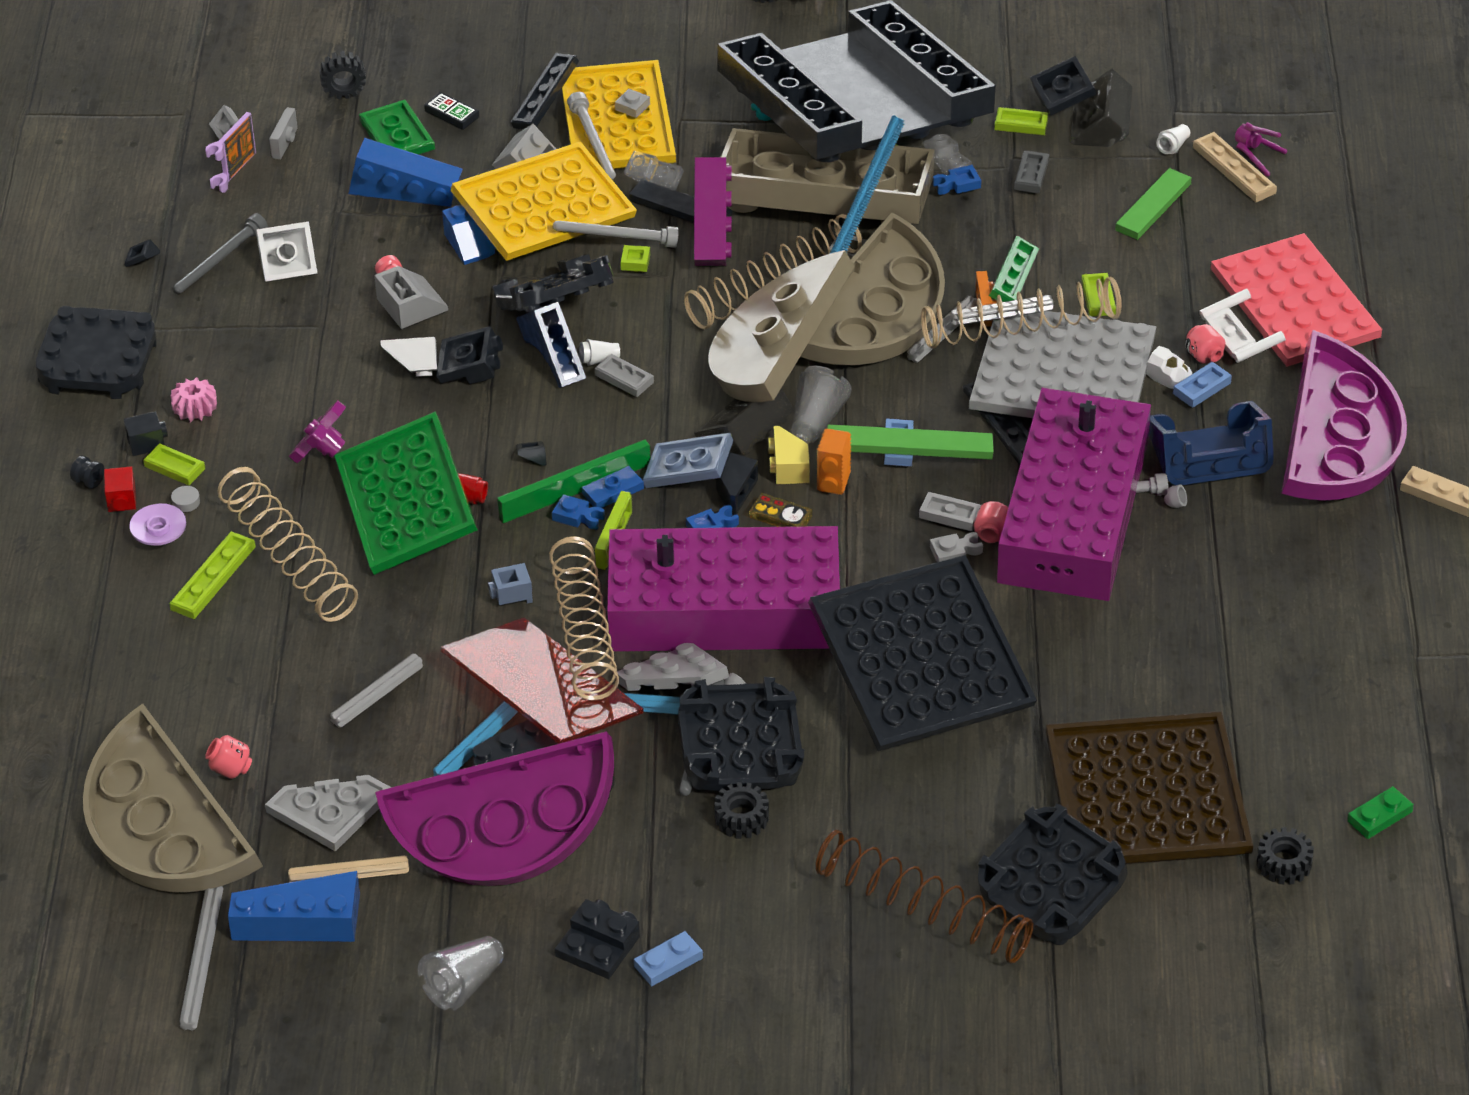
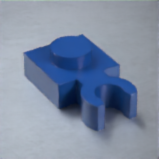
M973 165L950 169L948 170V175L937 174L933 176V186H937V193L939 195L946 194L952 189H955L956 193L980 189L981 179Z
M564 494L552 511L553 521L577 528L582 522L588 528L597 530L599 528V519H605V510L603 508H589V501Z
M731 505L722 507L715 514L709 509L686 518L687 528H734L739 525V516H732Z

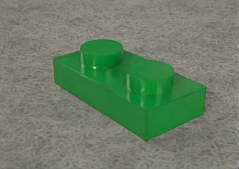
M1392 786L1348 813L1347 821L1365 838L1370 839L1412 813L1414 804Z

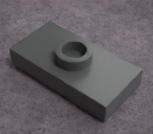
M1024 151L1016 176L1014 190L1040 193L1049 163V154Z

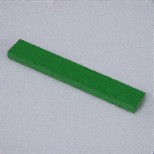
M642 440L497 498L499 518L503 523L559 502L563 494L568 496L579 494L582 492L583 486L627 466H630L633 471L647 467L650 461V445L646 440Z

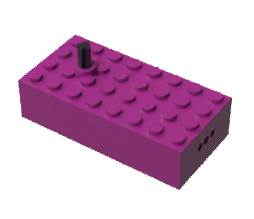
M1041 388L999 541L997 583L1110 601L1137 484L1148 446L1151 404Z
M838 526L609 529L608 628L613 651L676 650L678 645L683 643H693L702 650L829 648L808 602L810 597L840 589Z

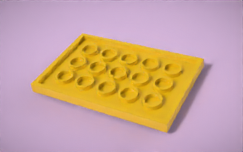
M658 60L576 67L562 87L570 145L581 141L599 163L579 116L572 113L567 104V99L572 93L583 92L589 101V116L613 169L676 163L675 147ZM628 89L650 96V105L637 118L615 110V101Z
M581 141L452 183L450 190L506 261L583 235L582 233L555 231L553 229L555 221L610 226L635 217L637 211Z

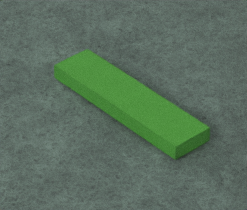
M1169 168L1116 223L1115 230L1138 240L1191 185L1192 177Z

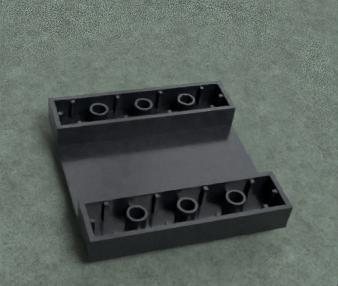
M892 0L850 10L848 33L782 50L763 33L718 43L717 71L730 81L738 92L744 94L760 108L764 115L770 117L779 125L787 136L793 138L810 153L814 160L819 162L837 161L841 158V153L859 148L877 150L893 115L904 120L903 123L905 125L900 130L899 138L905 136L918 139L928 136L930 129L945 125L964 127L972 124L975 117L994 113L996 85Z

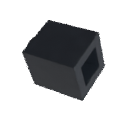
M156 411L124 419L126 437L132 456L150 453L159 443L164 445L163 438L168 437L164 421L159 422Z

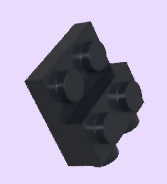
M1076 56L1030 77L1034 91L1043 106L1048 110L1050 116L1096 95L1094 86Z
M491 326L442 339L436 375L440 383L458 380L462 377H466L469 384L494 378L495 370L500 369L501 366L498 352L503 350V343L500 336H496Z
M585 899L570 919L571 928L555 948V957L609 980L640 938L639 921L629 911H622L620 914L611 910L609 905L603 900L597 899L595 902Z

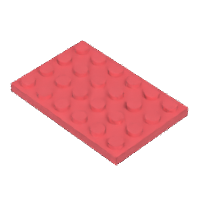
M1305 233L1211 261L1212 272L1231 296L1244 289L1249 290L1251 298L1238 305L1264 338L1279 331L1283 332L1286 340L1273 346L1272 349L1286 367L1303 362L1306 344L1312 330L1333 337L1350 347L1381 337V327Z

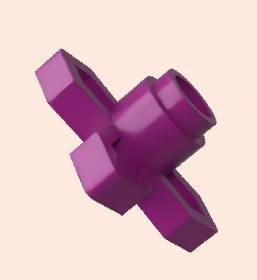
M337 400L323 416H320L317 420L313 419L304 429L307 435L294 448L289 457L298 463L311 448H316L324 456L327 454L332 458L346 442L341 438L342 434L332 427V424L339 418L346 406Z

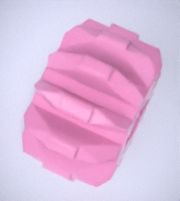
M197 377L192 381L185 379V383H176V388L171 390V405L174 414H178L180 420L188 418L190 422L197 418L202 421L203 416H211L212 411L216 409L217 405L214 386L210 385L207 380L199 381Z

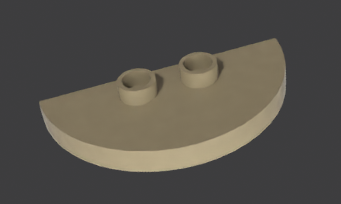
M891 212L850 259L854 265L852 272L800 357L837 365L869 364L898 356L908 351L923 337L921 326L922 309L925 306H929L937 320L936 306L939 304L941 307L945 279L943 267L935 249L920 231L903 218ZM927 311L926 323L929 332L932 329V324Z
M845 250L813 259L780 275L745 300L723 323L711 344L708 363L712 373L726 394L735 399L748 402H764L775 399L854 268Z
M141 704L122 719L97 750L87 772L83 792V811L87 827L109 864L121 875L137 884L168 892H194L220 887L248 876L263 867L255 851L144 704Z

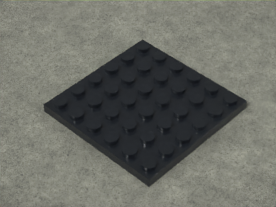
M966 555L816 595L809 599L808 604L877 751L1034 706L1037 702Z

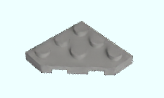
M693 643L680 644L676 647V650L668 653L653 654L649 660L641 663H629L622 670L617 671L619 684L628 691L639 690L641 688L640 685L654 686V689H675L678 687V683L694 686L695 681L706 679V684L710 685L729 678L727 666Z
M370 775L356 776L357 780L340 783L339 779L314 782L315 786L297 788L296 784L287 785L280 789L265 804L266 813L336 851L379 809L375 792L391 787Z

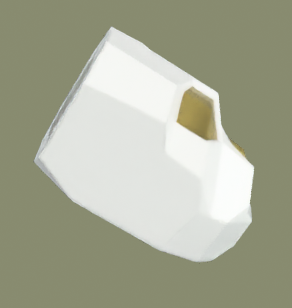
M1158 346L1152 352L1147 362L1146 374L1154 381L1174 389L1176 384L1192 375V371L1184 364V360L1173 354L1169 349Z

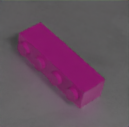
M695 157V266H726V258H732V243L727 242V232H732V216L727 217V207H732V191H727V181H732V166H727L726 157Z

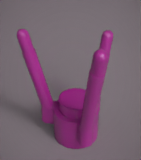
M1249 122L1242 124L1235 133V141L1238 142L1236 148L1243 151L1265 176H1270V172L1248 148H1256L1261 143L1286 154V149L1262 138L1260 135L1261 133L1279 138L1281 133L1254 126Z

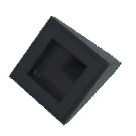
M151 239L130 247L124 265L129 267L160 254V250Z
M542 441L516 445L519 456L540 465H547L545 446Z

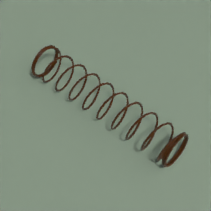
M832 831L823 841L815 862V869L818 874L825 875V877L830 876L837 864L843 845L850 840H854L858 843L859 855L846 876V887L850 886L853 882L861 857L870 850H876L879 854V867L869 880L865 891L866 896L871 895L874 891L882 866L889 860L895 859L899 862L900 873L887 896V906L891 905L894 901L902 877L909 870L917 869L920 872V887L908 905V916L914 912L923 886L935 878L941 883V896L931 910L928 926L935 921L943 897L950 890L958 888L962 894L961 908L950 924L949 935L953 934L957 929L963 908L972 899L980 898L983 904L982 917L971 934L970 945L974 944L977 940L984 918L993 909L1001 908L1004 914L1003 927L994 940L991 955L995 954L998 950L1006 927L1018 917L1022 918V920L1017 924L1008 941L1005 951L1006 961L1010 964L1015 963L1027 948L1033 931V921L1029 917L1025 918L1024 915H1016L1006 923V911L1002 905H996L985 913V901L981 895H975L964 903V891L961 886L955 885L944 892L943 881L940 876L930 877L923 883L922 871L918 866L910 867L902 873V864L898 857L893 856L882 863L881 852L877 847H871L861 854L862 850L859 840L852 837L844 841L842 831ZM839 834L837 848L825 869L821 871V861L824 852L833 837ZM855 865H856L854 874H853L851 880L848 882V879H849V877H850V874H851L852 870L854 869V867H855ZM876 876L875 882L871 890L869 891L870 885ZM896 887L895 893H894L892 899H891L890 902H889V899H890V897H891V894H892L894 888ZM916 898L915 904H914L913 908H912L911 911H910V908H911V906H912V904H913V901H914V899ZM936 907H937L936 913H935L933 919L931 920L932 915H933V913H934V911H935V909H936ZM1025 925L1023 942L1017 953L1011 958L1014 942Z

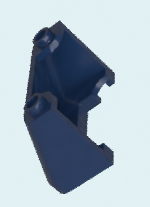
M1253 401L1240 402L1230 407L1227 413L1226 426L1178 433L1175 431L1174 421L1165 414L1150 415L1149 437L1163 473L1167 475L1168 481L1174 485H1187L1267 472L1273 464L1272 420Z

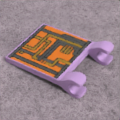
M246 112L219 141L206 147V157L209 158L210 155L215 154V160H221L223 173L215 175L210 179L211 189L219 185L220 192H226L228 182L256 153L251 113Z

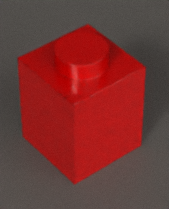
M133 468L104 469L105 496L108 512L135 510L136 486Z

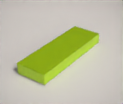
M620 492L595 546L596 567L605 570L609 565V529H625L632 514L630 492Z

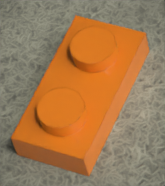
M977 271L976 298H980L982 305L997 303L995 299H991L989 296L993 287V281H988L987 271ZM992 320L984 321L985 326H992Z

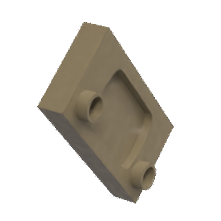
M733 128L721 157H726L727 166H732V181H727V191H732V207L728 208L742 213L752 212L758 207L831 215H848L856 194H858L857 192L860 189L859 187L877 151L859 148L841 153V158L837 161L819 162L814 160L809 152L786 134ZM895 145L892 148L893 151H891L890 158L886 161L887 164H885L883 174H880L881 177H879L880 180L877 182L878 185L873 190L874 193H872L870 203H867L868 206H866L867 208L862 218L877 219L882 224L892 212L910 224H919L933 179L935 150Z

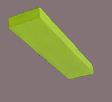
M231 531L169 603L170 610L195 619L256 547L255 540Z

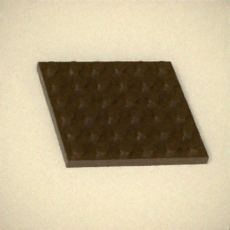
M1222 711L1046 725V737L1059 804L1067 808L1070 816L1110 843L1114 839L1121 846L1126 863L1252 854L1253 842Z

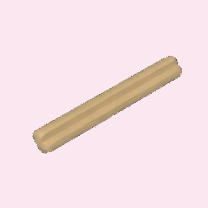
M403 855L290 868L288 871L289 883L357 871L358 879L406 874L409 872V862L407 856Z

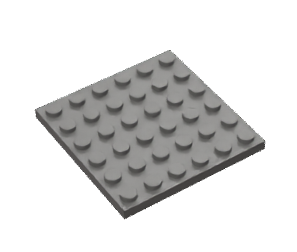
M1044 311L1047 321L1052 326H1056L1059 323L1061 312ZM1041 312L1024 315L1030 328L1036 329L1039 326ZM1065 313L1071 322L1075 323L1078 321L1079 315ZM1021 315L1004 318L1011 332H1017L1019 329ZM1063 315L1058 328H1051L1043 318L1038 331L1033 332L1028 329L1023 321L1018 334L1012 335L1003 324L997 338L988 336L969 400V409L1033 418L1041 388L1139 402L1147 372V362L1150 358L1156 335V326L1101 318L1096 322H1092L1086 316H1082L1077 325H1072ZM1001 319L993 320L990 330L991 335L995 336L998 334Z

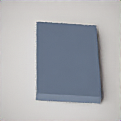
M725 433L657 443L643 478L644 486L651 488L720 478L733 443L731 434Z

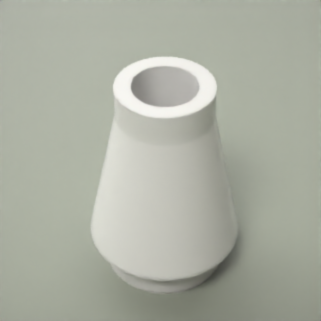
M1181 124L1178 127L1160 132L1156 141L1158 149L1164 154L1176 153L1185 140L1190 137V129L1188 126Z
M587 339L586 342H580L579 344L580 362L587 363L588 366L601 363L611 354L620 357L618 343Z

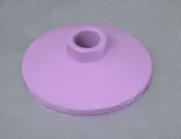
M169 504L146 506L137 511L130 521L132 536L137 541L146 545L155 546L170 543L179 538L186 528L184 513L179 508Z

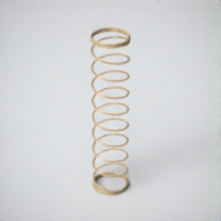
M841 214L839 216H836L835 220H829V231L834 240H836V238L832 232L830 223L834 222L835 232L838 237V234L841 231V226L839 225V218L842 217L845 219L847 218V215ZM816 227L813 228L812 235L816 246L824 255H827L815 238L814 231L818 230L823 236L828 248V254H830V247L824 233ZM858 227L855 232L858 248L857 250L851 247L847 248L849 253H857L862 247V237ZM797 236L796 245L801 256L806 262H808V260L806 259V257L804 256L799 247L798 238H801L806 243L810 251L811 259L813 260V253L808 242L802 236ZM781 244L779 250H780L781 257H782L784 263L786 264V266H787L790 270L792 269V268L788 265V263L786 262V260H785V258H784V256H783V253H782V247H783V246L786 247L787 250L790 252V254H791V256H792V258H793L795 267H797V263H796L795 257H794L792 251L790 250V248H789L788 246H786L785 244ZM765 252L763 256L764 264L770 275L775 279L776 277L773 275V273L771 272L766 263L765 255H769L771 257L774 264L776 265L778 275L780 276L781 273L779 270V266L774 257L770 253ZM749 260L747 262L748 273L754 284L760 289L761 287L757 284V282L755 281L750 272L749 263H752L757 269L763 287L764 280L758 266L754 262ZM731 269L730 277L734 287L747 300L748 291L743 277L737 270ZM733 271L740 277L746 296L737 287L733 279ZM718 277L714 278V288L722 302L729 307L727 316L721 318L715 315L712 299L702 286H698L697 291H687L684 296L685 308L690 319L697 327L704 330L712 326L714 317L725 320L729 317L731 309L736 310L731 307V298L726 285ZM716 280H719L723 285L729 299V304L720 295L716 286ZM699 288L703 289L712 307V312L705 299L700 295ZM689 293L694 294L703 305L707 315V326L702 325L694 316L689 304Z
M1107 277L1103 286L1101 280L1097 279L1096 287L1101 307L1099 316L1093 320L1087 315L1083 307V289L1081 283L1078 282L1076 289L1081 311L1078 321L1073 323L1064 312L1063 293L1060 285H1058L1057 298L1061 314L1059 323L1056 326H1052L1044 315L1043 296L1038 288L1037 300L1041 317L1039 326L1036 329L1030 328L1024 318L1022 295L1018 291L1017 303L1021 319L1019 329L1014 333L1010 331L1004 321L1002 299L998 294L997 306L1001 321L999 332L995 336L989 333L984 324L982 303L980 298H978L977 309L981 322L978 337L975 339L968 335L964 327L962 307L958 301L957 313L960 321V333L956 342L950 341L944 331L940 305L936 306L940 324L939 339L934 312L929 306H925L921 312L923 336L927 346L932 349L939 345L942 332L947 341L955 345L961 339L962 329L965 335L975 342L981 336L982 328L990 337L997 338L1003 324L1009 333L1016 335L1020 331L1023 321L1029 330L1036 332L1040 328L1043 318L1048 326L1053 329L1058 328L1063 315L1072 325L1079 323L1083 312L1092 322L1098 321L1102 310L1110 318L1117 319L1121 314L1122 307L1120 290L1116 280L1112 277ZM1109 280L1113 285L1116 297L1115 315L1109 301ZM927 311L932 324L933 343L930 341L927 330Z
M239 467L225 475L219 483L218 497L223 503L228 505V509L231 512H239L238 521L241 524H250L249 534L252 537H261L260 547L263 550H272L271 560L275 563L283 562L282 573L286 576L294 575L293 586L298 589L306 588L304 591L305 600L308 602L317 601L315 611L322 620L332 622L347 616L357 603V590L353 585L348 584V580L343 574L337 572L335 564L326 559L325 553L321 548L315 546L314 540L309 535L304 534L303 527L298 522L293 521L290 512L282 508L281 502L277 497L271 495L270 489L260 482L259 476L253 469ZM239 472L253 474L254 482L242 485L230 495L229 500L222 498V487L233 474ZM252 485L251 489L243 497L230 501L238 490ZM256 485H259L257 495L246 502L240 510H233L230 507L232 504H238L246 500L253 493ZM261 486L268 491L269 495L258 496ZM269 497V504L266 510L259 513L252 522L246 523L241 520V512L250 507L256 499ZM271 499H275L280 508L269 509ZM280 510L277 522L268 527L262 535H254L251 532L252 524L260 520L267 511ZM282 511L289 515L290 520L280 521ZM291 522L288 535L279 540L274 547L265 548L262 545L263 537L272 532L278 524ZM293 524H296L301 529V533L290 535ZM302 535L298 549L290 553L285 560L277 561L273 558L274 550L282 545L288 537ZM304 536L312 542V546L301 547ZM313 548L309 562L301 566L296 573L289 574L284 571L285 562L293 558L299 550ZM315 549L320 551L323 559L312 560ZM324 561L320 575L312 579L307 586L300 587L295 584L297 574L305 570L310 563ZM326 562L333 566L335 572L323 574ZM335 574V579L330 589L325 591L318 599L311 600L307 598L306 591L308 587L313 585L321 576ZM337 575L341 576L345 580V584H338L334 586L337 580ZM346 587L345 596L339 605L330 612L321 613V607L325 599L332 592ZM349 588L354 591L353 602L346 611L332 618L323 616L334 612L342 605Z
M576 536L566 537L552 546L549 555L550 563L552 564V574L555 577L554 584L558 591L559 614L563 619L564 641L568 646L567 657L571 661L569 667L573 674L572 686L576 694L583 699L601 700L610 696L616 690L619 684V676L614 662L611 636L608 633L606 609L603 606V595L600 592L601 587L598 579V569L595 565L594 549L590 542L584 538ZM566 543L583 545L591 553L590 558L581 554H568L560 557L555 563L553 561L555 549ZM569 556H579L589 561L583 567H571L565 570L556 566L561 559ZM555 569L560 572L558 575L555 574ZM582 571L588 572L584 577L575 581H564L559 578L563 573L577 574ZM589 574L595 578L593 584L581 580L587 578ZM557 581L566 583L560 589L557 587ZM574 583L591 585L587 590L579 594L571 595L562 592V589ZM592 587L597 590L595 597L585 593L590 591ZM560 594L569 596L563 602L560 601ZM575 597L593 599L589 604L579 608H569L564 605L568 600ZM594 601L600 604L598 611L586 607L592 605ZM562 608L572 610L565 617L562 614ZM580 610L595 612L591 618L584 621L575 622L567 619L573 612ZM597 615L602 617L601 624L588 622ZM565 621L575 625L566 630ZM582 624L598 626L596 630L586 635L580 636L569 633L574 627ZM600 628L603 631H605L603 639L596 636H590L596 633ZM567 635H570L571 637H577V639H575L572 643L569 644L567 641ZM585 638L601 640L597 645L588 649L572 647L575 642ZM603 642L608 646L606 652L593 650ZM570 649L581 651L573 658L570 656ZM588 652L603 654L601 658L590 663L574 661L581 654ZM605 656L611 660L610 664L599 661ZM573 663L583 665L576 672L572 669ZM592 666L607 667L604 672L594 677L588 678L578 675L584 669ZM609 669L614 673L608 685L597 691H583L575 684L576 678L585 680L595 679L605 674ZM616 679L613 688H611L605 694H602L600 696H588L583 694L599 693L607 689Z

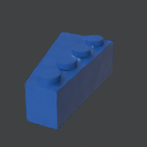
M364 138L356 157L348 194L451 207L455 197L450 191L452 183L460 181L463 169Z
M357 871L231 893L228 920L232 940L355 942L360 899Z

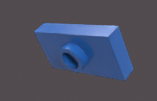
M627 466L583 486L582 494L593 507L603 508L616 502L621 491L630 492L631 495L644 489V482L630 466Z

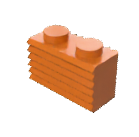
M824 429L817 448V489L819 491L840 495L844 493L851 472V434L849 432Z

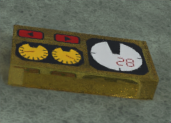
M761 493L750 509V518L777 527H805L812 517V509Z

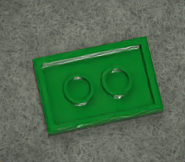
M406 100L359 114L361 124L373 141L418 155L435 150V142Z

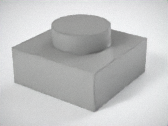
M628 89L615 101V110L637 118L650 105V96Z

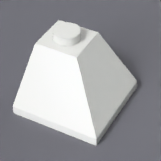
M309 221L256 230L265 282L317 274Z
M435 337L381 340V347L410 372H416V377L432 376V371L437 370Z

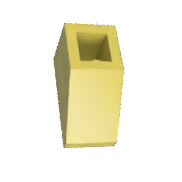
M773 426L774 437L768 438L769 454H774L773 457H770V473H776V484L810 483L808 444L782 427Z

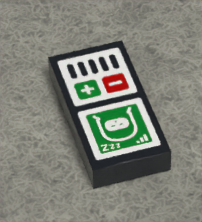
M439 92L424 104L425 112L462 130L479 118V110L442 92Z

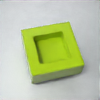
M624 245L621 270L647 272L650 247Z

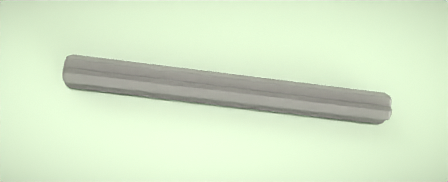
M223 886L205 890L180 1016V1027L183 1030L189 1029L193 1031L197 1028Z

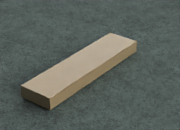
M1215 132L1193 141V148L1255 203L1276 194L1277 186Z

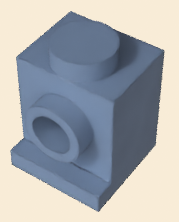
M525 563L491 570L492 582H488L491 599L497 598L499 605L526 600L527 603L533 602L531 580Z

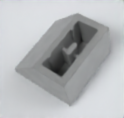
M532 124L511 139L492 165L495 169L556 150V148Z
M396 266L374 275L377 300L401 329L448 311L447 304L427 280L419 274Z

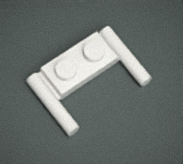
M1244 289L1199 311L1201 318L1206 321V324L1211 325L1225 339V350L1237 363L1286 340L1283 332L1279 331L1256 342L1230 310L1231 307L1251 298L1248 289Z

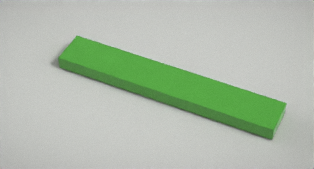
M827 425V429L846 431L851 434V452L993 459L992 433Z

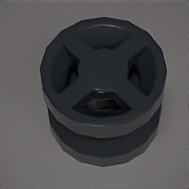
M81 455L72 464L70 477L72 481L77 483L84 482L86 487L94 489L101 483L105 468L102 463L98 461L91 462L90 458Z

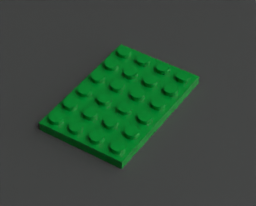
M436 411L335 454L366 557L374 575L478 530Z

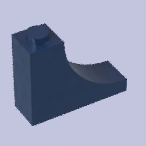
M559 302L516 318L525 343L534 345L540 351L551 368L559 388L586 378Z

